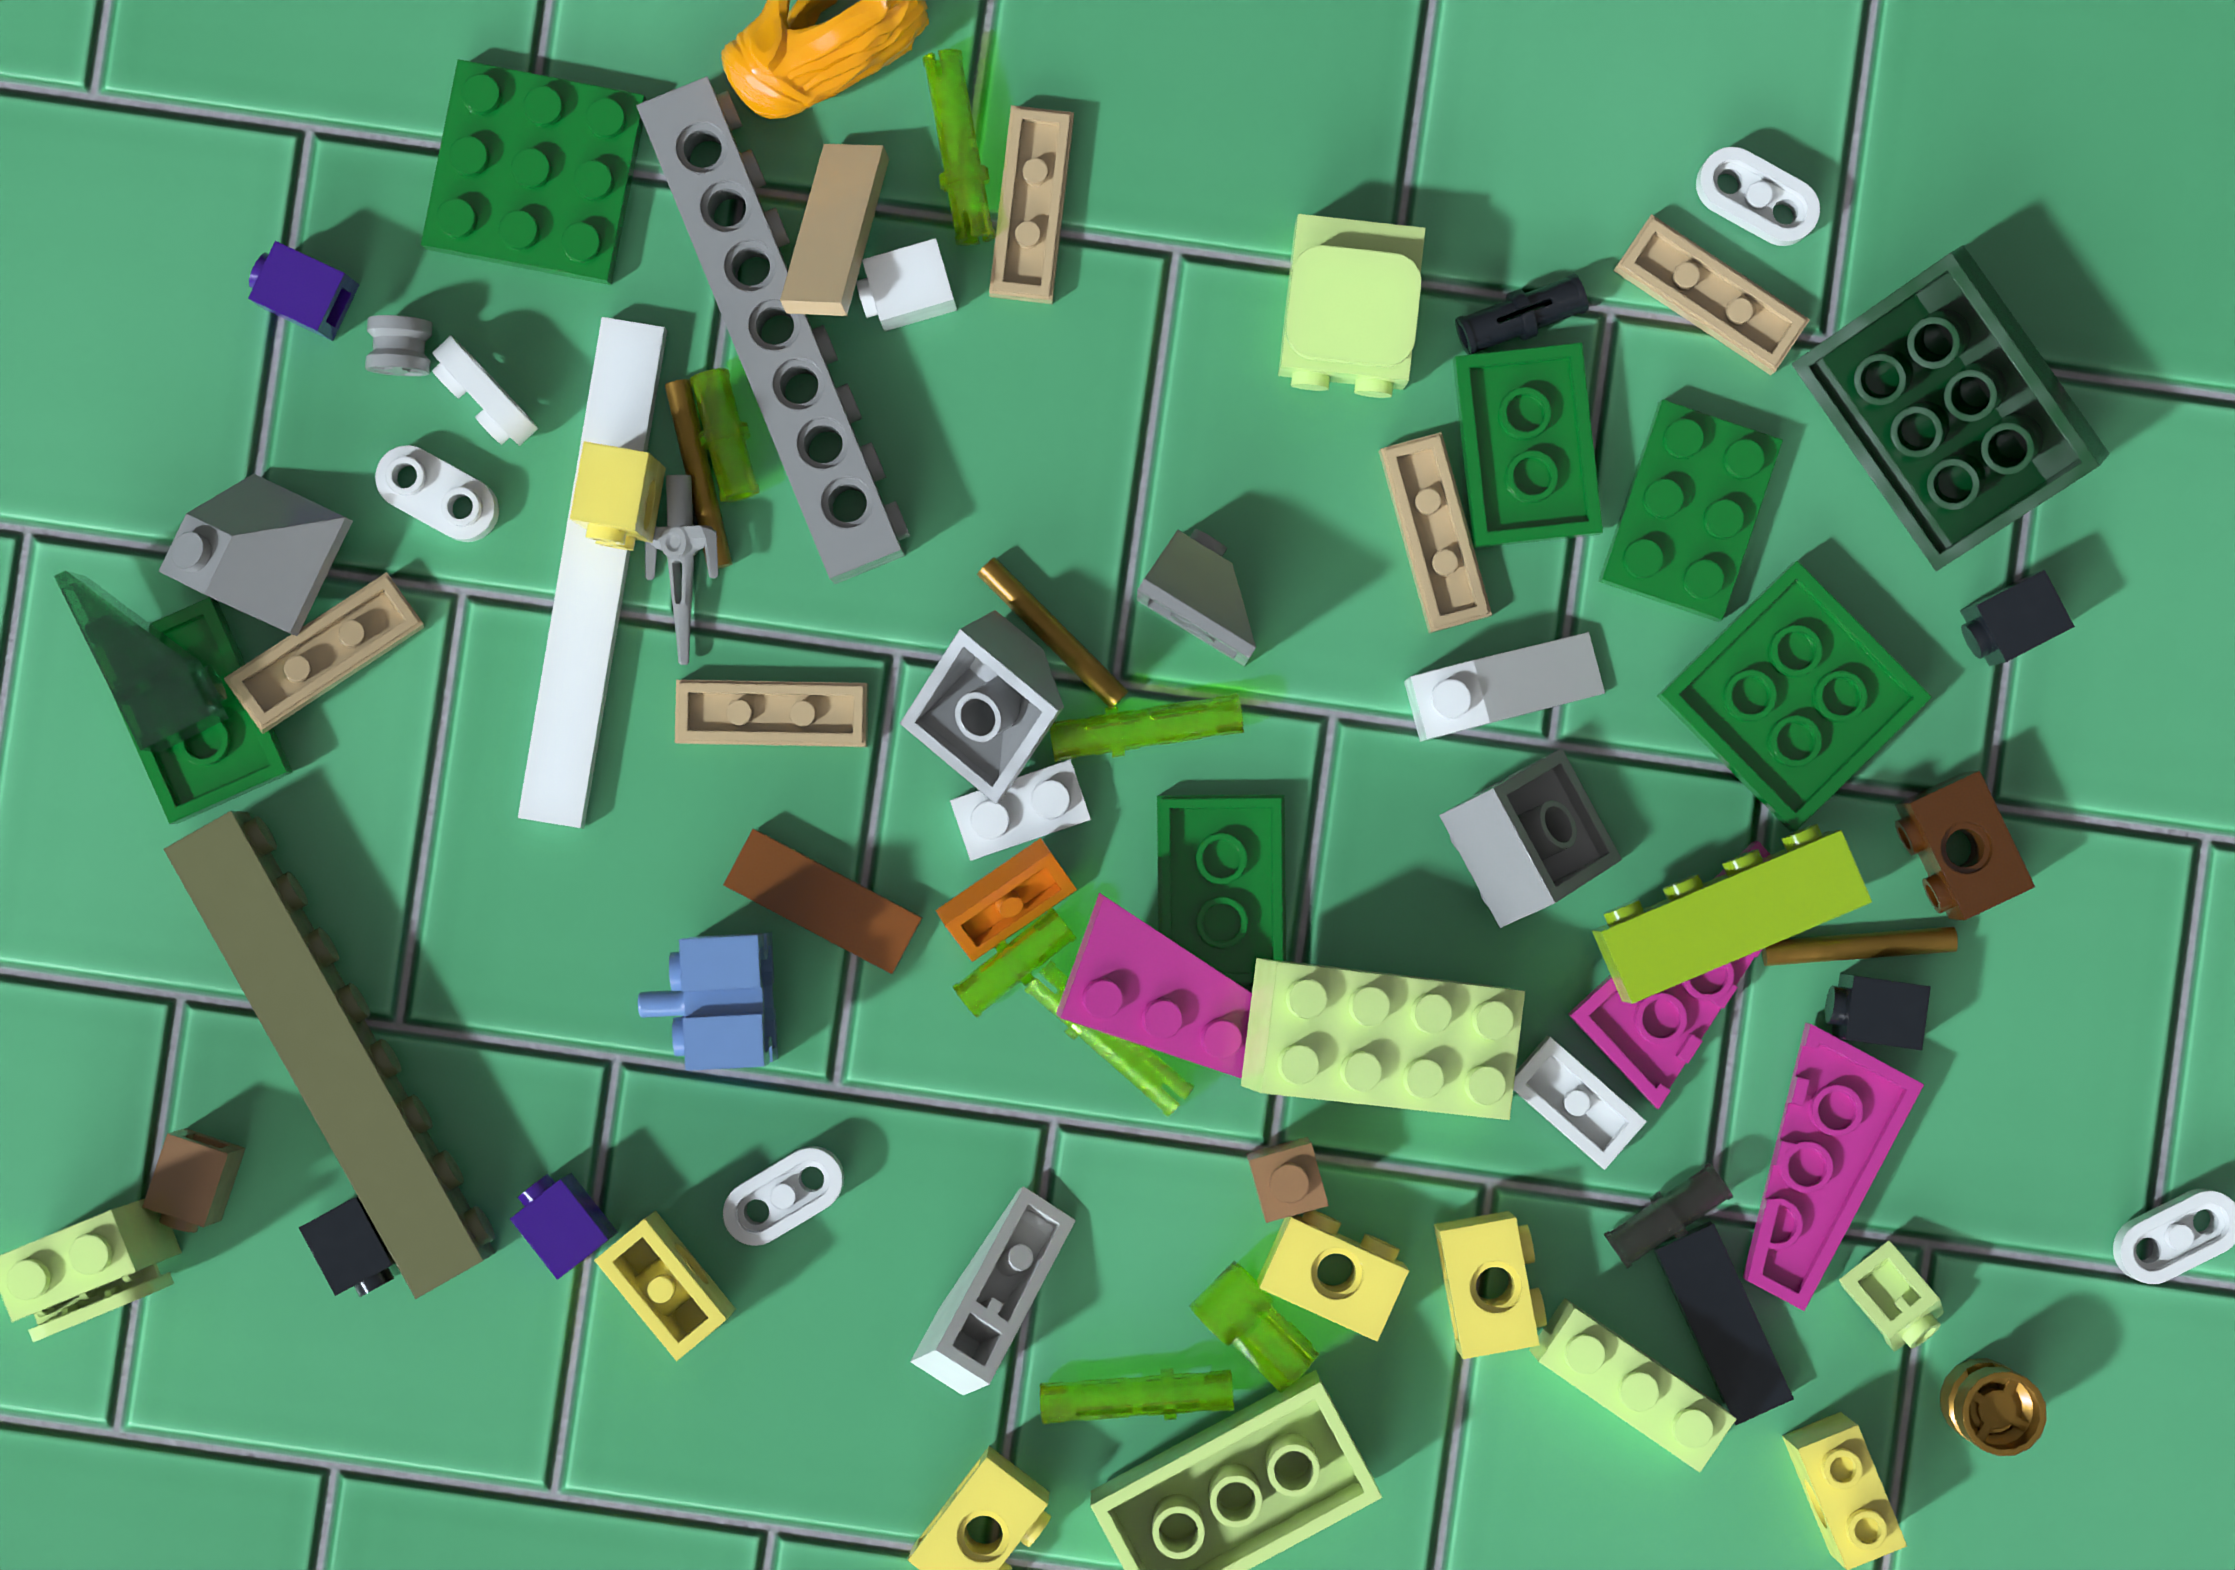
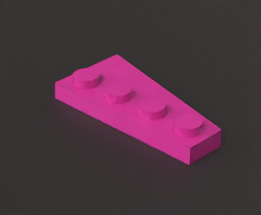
M1753 841L1739 854L1759 849L1762 858L1771 855L1759 841ZM1723 869L1715 878L1726 874L1725 870ZM1762 949L1633 1004L1622 1002L1613 979L1609 975L1572 1009L1568 1015L1649 1103L1659 1110L1671 1091L1669 1088L1684 1065L1690 1062L1703 1042L1701 1039L1721 1008H1725L1738 988L1736 985L1754 957H1758Z
M1099 893L1056 1014L1061 1019L1242 1079L1252 993Z
M1805 1023L1743 1274L1745 1280L1805 1311L1924 1086L1923 1083L1810 1023Z

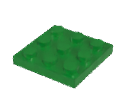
M458 59L421 246L426 250L611 285L643 128V121L636 105L647 101L646 97L642 94Z
M1798 561L1791 563L1657 695L1790 832L1797 831L1932 698Z

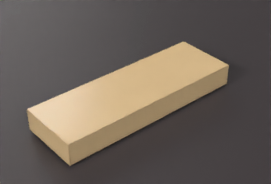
M1011 105L989 289L990 297L1053 304L1074 112Z
M823 145L780 298L787 314L848 315L889 162V157L883 145Z
M1652 214L1613 270L1770 376L1775 373L1810 321V319Z
M1442 432L1381 448L1379 455L1429 634L1491 617L1492 612Z
M386 572L303 626L298 636L291 634L225 677L224 680L261 733L264 734L422 630L424 623Z
M676 680L675 743L867 747L869 684Z

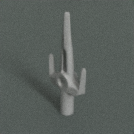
M666 475L667 527H655L653 543L645 542V578L647 580L654 578L657 549L663 551L668 558L678 663L680 665H687L689 663L694 557L700 549L705 547L709 577L717 578L716 531L711 526H693L691 475ZM680 563H682V584H681Z

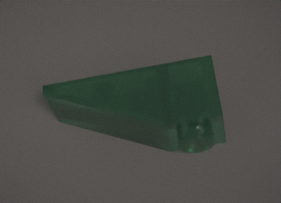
M66 570L54 576L141 751L160 753L228 719L221 704L222 701L227 699V694L219 676L210 665L203 667L197 658L87 576Z

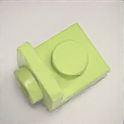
M1890 1240L1839 1279L1844 1290L1883 1334L1885 1342L1894 1352L1904 1344H1907L1911 1349L1918 1347L1928 1340L1941 1326L1937 1320L1944 1313L1940 1298Z

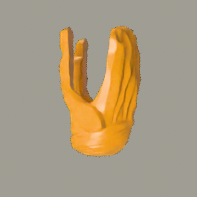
M767 0L762 13L742 32L737 34L736 40L730 41L722 49V65L732 88L741 100L756 114L768 119L790 117L803 112L821 101L836 96L912 50L914 39L929 24L926 11L928 6L925 0H861L828 21L815 25L821 12L834 5L838 0H798L790 11L789 5L791 0Z

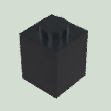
M2045 570L2027 575L1960 610L1966 621L1961 626V630L1968 647L1977 658L1985 657L1989 666L2008 662L2075 627Z
M1840 974L1838 986L1832 985L1830 987L1825 1005L1826 1023L1833 1024L1831 1035L1845 1040L1922 1050L1931 986Z
M358 1196L299 1227L335 1296L354 1286L359 1297L394 1279L389 1267L395 1264Z

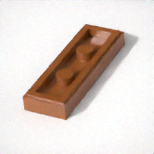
M752 829L723 884L727 888L890 974H894L923 917L756 829Z

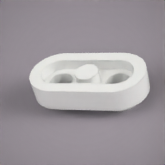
M1739 147L1722 148L1709 156L1698 172L1696 179L1697 193L1702 203L1708 209L1771 244L1779 246L1795 244L1805 238L1818 222L1820 204L1814 190L1802 180ZM1722 174L1733 176L1738 184L1737 192L1733 194L1723 192L1717 183L1718 176ZM1781 204L1791 209L1793 213L1791 224H1781L1776 221L1773 216L1775 205Z
M450 335L432 352L440 362L432 372L458 399L466 392L471 395L483 408L475 418L498 443L502 445L511 438L520 446L539 429L453 336Z
M408 445L396 447L387 452L377 466L375 474L376 486L380 495L389 504L455 540L462 542L480 540L487 536L497 523L499 517L498 500L487 485L419 447ZM406 466H413L417 472L415 483L409 488H401L397 481L399 471ZM460 497H469L473 504L472 512L464 519H457L452 510L454 502Z
M808 1146L793 1152L741 1183L729 1194L724 1204L723 1219L728 1232L743 1244L752 1246L763 1245L823 1211L834 1203L844 1186V1170L839 1159L825 1148ZM813 1166L822 1171L824 1183L821 1188L813 1190L803 1184L801 1174L806 1167ZM759 1199L767 1204L769 1216L766 1221L755 1222L750 1219L747 1214L749 1201Z
M2194 1189L2128 1221L2119 1229L2113 1243V1255L2118 1267L2123 1273L2135 1280L2147 1284H2160L2228 1251L2235 1245V1203L2222 1193L2209 1189ZM2206 1209L2210 1215V1223L2205 1230L2197 1232L2193 1225L2194 1216L2198 1211ZM2144 1238H2150L2153 1243V1252L2149 1258L2140 1260L2136 1254L2137 1244Z

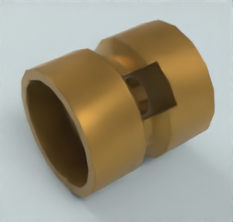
M1987 1358L1969 1359L1952 1369L1945 1377L1940 1390V1409L1947 1424L1959 1435L1983 1451L1996 1456H2015L2030 1449L2042 1435L2047 1416L2046 1403L2040 1390L2025 1376L2001 1363Z

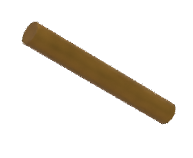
M690 380L672 381L665 384L685 474L691 475L692 504L697 526H711L716 531L718 569L732 565V559ZM704 547V548H703V551H704V556H705V560H706V553H705V547Z
M995 557L977 573L1005 604L1110 709L1118 704L1129 692Z
M1953 926L1785 939L1763 948L1762 958L1765 966L1947 953L1957 951L1958 937Z

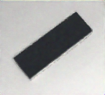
M1709 1221L1652 1247L1726 1410L1736 1418L1734 1424H1741L1793 1400L1792 1393L1715 1224Z

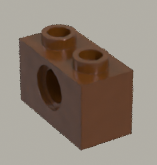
M1980 770L1960 773L1895 804L1901 819L1895 821L1898 836L1910 855L1913 856L1918 853L1928 874V877L1922 880L1923 887L1929 901L1938 913L1946 912L1949 919L1967 920L2035 888ZM1957 830L1964 833L1971 844L1970 856L1960 866L1951 862L1946 853L1947 840Z

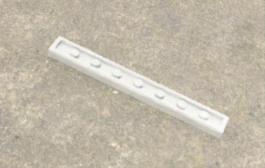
M606 317L601 318L518 818L576 828L585 827L631 551L595 544L596 540L585 538L586 529L570 520L583 441L643 452L648 450L667 337V329L662 326Z

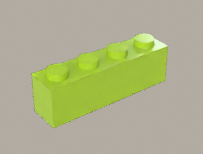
M1818 824L1805 827L1781 838L1786 848L1765 858H1762L1759 849L1746 852L1723 862L1722 865L1726 874L1702 883L1699 874L1664 887L1663 891L1667 899L1643 909L1640 900L1637 899L1603 913L1607 924L1592 930L1622 1002L1636 1003L1872 903L1842 830L1822 833Z

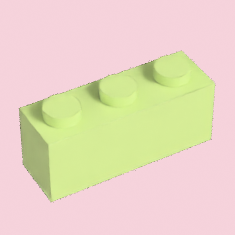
M1566 1298L1563 1299L1548 1321L1547 1326L1544 1327L1538 1336L1540 1346H1534L1529 1349L1538 1362L1698 1472L1702 1471L1736 1421V1418L1722 1405Z

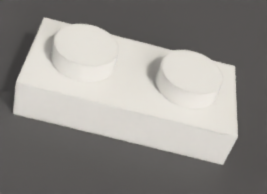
M1071 759L1017 777L1002 801L997 804L980 791L950 800L970 861L1091 820Z
M1546 1036L1515 1072L1513 1091L1604 1170L1647 1122L1550 1036Z

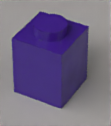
M275 241L270 253L261 254L252 268L249 277V286L252 290L248 299L279 317L333 341L360 284L344 272Z
M572 1173L559 1179L556 1183L549 1174H546L517 1197L524 1205V1208L510 1218L557 1280L618 1233Z

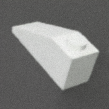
M1589 632L1414 675L1404 681L1420 742L1605 694Z
M1026 1187L1020 1188L938 1309L910 1362L961 1395H966L990 1385L1076 1220Z

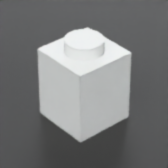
M936 238L862 260L867 278L856 281L866 318L875 315L879 316L884 331L957 311Z

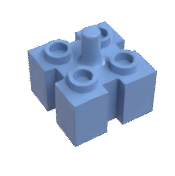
M772 932L695 936L679 939V952H670L669 956L671 990L640 992L638 995V1012L640 1017L682 1016L673 1018L672 1041L675 1056H685V1071L765 1067L770 1062L777 1060L776 1008H774L773 999L774 964Z

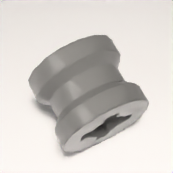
M370 316L367 321V332L373 337V351L366 356L365 369L374 373L395 376L429 375L431 361L425 355V341L432 336L433 323L425 319L407 316Z

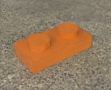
M1039 838L935 911L944 926L973 962L1074 893L1077 889L1042 838Z

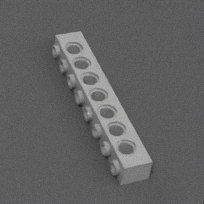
M708 76L636 105L829 579L834 584H838L904 557L905 554L899 541L910 537L909 531L897 502L894 501L884 505L875 482L886 478V475L872 442L860 446L851 423L861 420L862 417L848 383L836 388L827 366L838 361L825 326L821 325L812 329L807 314H787L780 301L788 273L780 247L789 244L790 241L776 207L764 212L755 189L765 186L766 182L752 149L742 153L739 151L732 130L742 127V123L728 90L716 94ZM705 141H713L722 146L720 158L715 164L700 168L690 163L691 153L698 144ZM729 199H737L746 204L745 215L739 223L724 227L714 222L715 210L722 202ZM760 257L769 261V274L760 284L748 286L738 281V270L747 259ZM777 315L791 318L794 321V331L786 342L772 345L762 340V328L768 319ZM803 373L815 376L818 379V390L810 401L803 404H795L786 399V385L792 377ZM822 432L838 434L841 436L843 443L839 456L828 463L816 462L809 455L811 441ZM847 490L859 491L866 496L867 500L864 514L853 522L839 521L833 514L835 499L839 494Z

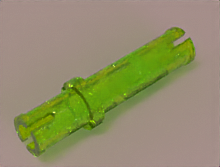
M958 49L938 50L940 60H936L933 52L928 53L922 58L927 75L944 172L940 173L938 177L941 190L948 192L955 230V243L959 246H971L980 244L979 236H982L984 242H989L996 237L985 185L991 180L988 167L981 165L962 62L964 59L963 53Z
M1232 693L1231 695L1218 696L1216 698L1178 702L1138 710L1119 711L1117 706L1105 708V714L1054 721L1050 727L1054 761L1059 762L1061 760L1111 753L1112 758L1125 756L1126 750L1139 749L1141 747L1179 743L1219 735L1243 734L1244 725L1238 693Z
M1050 960L1038 973L1057 989V993L1054 994L1035 977L1026 986L1024 992L1033 996L1048 1011L1060 1019L1067 1026L1064 1032L1071 1039L1075 1040L1079 1036L1098 1055L1103 1057L1158 1106L1166 1117L1170 1116L1180 1104L1162 1089V1084L1167 1085L1184 1100L1191 1093L1194 1085L1191 1082H1187L1148 1047L1061 1019L1056 1012L1069 977L1055 966L1056 963Z
M1165 1368L1160 1370V1375H1147L1144 1377L1091 1379L1075 1382H1040L1042 1424L1077 1420L1129 1418L1146 1415H1164V1421L1177 1420V1414L1202 1411H1234L1232 1370L1174 1373V1368Z

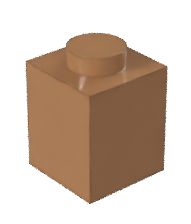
M187 1128L167 1133L143 1208L161 1213L159 1220L161 1224L185 1232L195 1233L199 1226L204 1228L221 1221L246 1148Z
M1308 1137L1246 1153L1266 1223L1329 1206L1313 1146Z

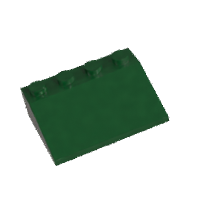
M1964 245L1950 252L1791 364L1935 571L1940 570L2099 467L2110 454Z

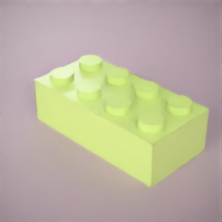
M1256 958L1241 1086L1264 1094L1510 1120L1525 991L1483 984Z
M1314 1370L1091 1490L1090 1506L1124 1570H1249L1381 1499L1382 1496L1376 1481L1317 1371Z

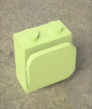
M1298 214L1294 227L1278 376L1291 377V386L1304 390L1326 391L1329 390L1330 382L1355 384V394L1376 398L1392 397L1393 389L1404 390L1409 381L1412 349L1416 338L1421 292V266L1426 228Z
M145 1199L112 1209L0 1255V1293L11 1321L14 1322L34 1314L38 1326L28 1331L32 1341L35 1342L173 1285L174 1281L170 1272L161 1275L156 1263L182 1252L173 1229L159 1222L161 1213L143 1208Z

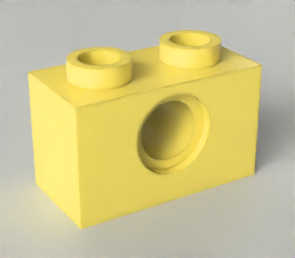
M583 441L570 520L586 529L585 538L596 540L595 544L634 551L635 540L653 543L666 468L649 452Z
M1316 1210L1305 1212L1302 1217L1294 1215L1284 1218L1257 1278L1259 1288L1378 1342L1409 1273L1406 1265L1396 1260L1400 1249L1369 1234L1364 1235L1361 1243L1338 1233L1341 1222ZM1330 1254H1343L1352 1261L1350 1277L1344 1283L1335 1286L1321 1282L1318 1279L1317 1270L1323 1258Z
M657 1211L643 1219L594 1260L676 1361L724 1323L736 1310Z
M1509 1211L1434 1224L1456 1349L1461 1357L1468 1359L1540 1346L1537 1328L1547 1326V1320L1540 1289H1529L1525 1264L1535 1263V1254L1528 1225L1518 1226L1516 1217ZM1491 1267L1505 1269L1509 1278L1505 1292L1494 1299L1480 1297L1476 1291V1282L1479 1275Z
M1839 1412L1782 1435L1829 1553L1846 1570L1853 1569L1907 1547L1858 1424L1842 1412Z
M988 1446L914 1543L908 1561L919 1570H1012V1567L1005 1562L1019 1542L1030 1547L1051 1519V1515L1044 1511L1049 1502L1050 1492L992 1447ZM989 1516L1000 1524L1003 1533L995 1542L982 1544L970 1537L966 1525L975 1517Z

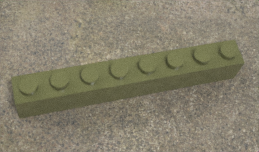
M229 811L164 848V851L415 1299L494 1255L495 1251L490 1244L495 1239L494 1230L488 1218L478 1206L470 1208L458 1187L464 1183V1178L454 1158L446 1150L439 1153L427 1131L433 1127V1124L424 1104L415 1094L408 1097L396 1076V1074L401 1072V1065L395 1052L386 1040L380 1039L377 1041L365 1021V1018L370 1016V1010L361 992L353 983L345 985L333 963L339 960L335 945L321 927L314 930L302 909L308 905L303 888L292 873L286 872L283 874L271 853L277 849L271 831L258 816L251 818L249 812Z

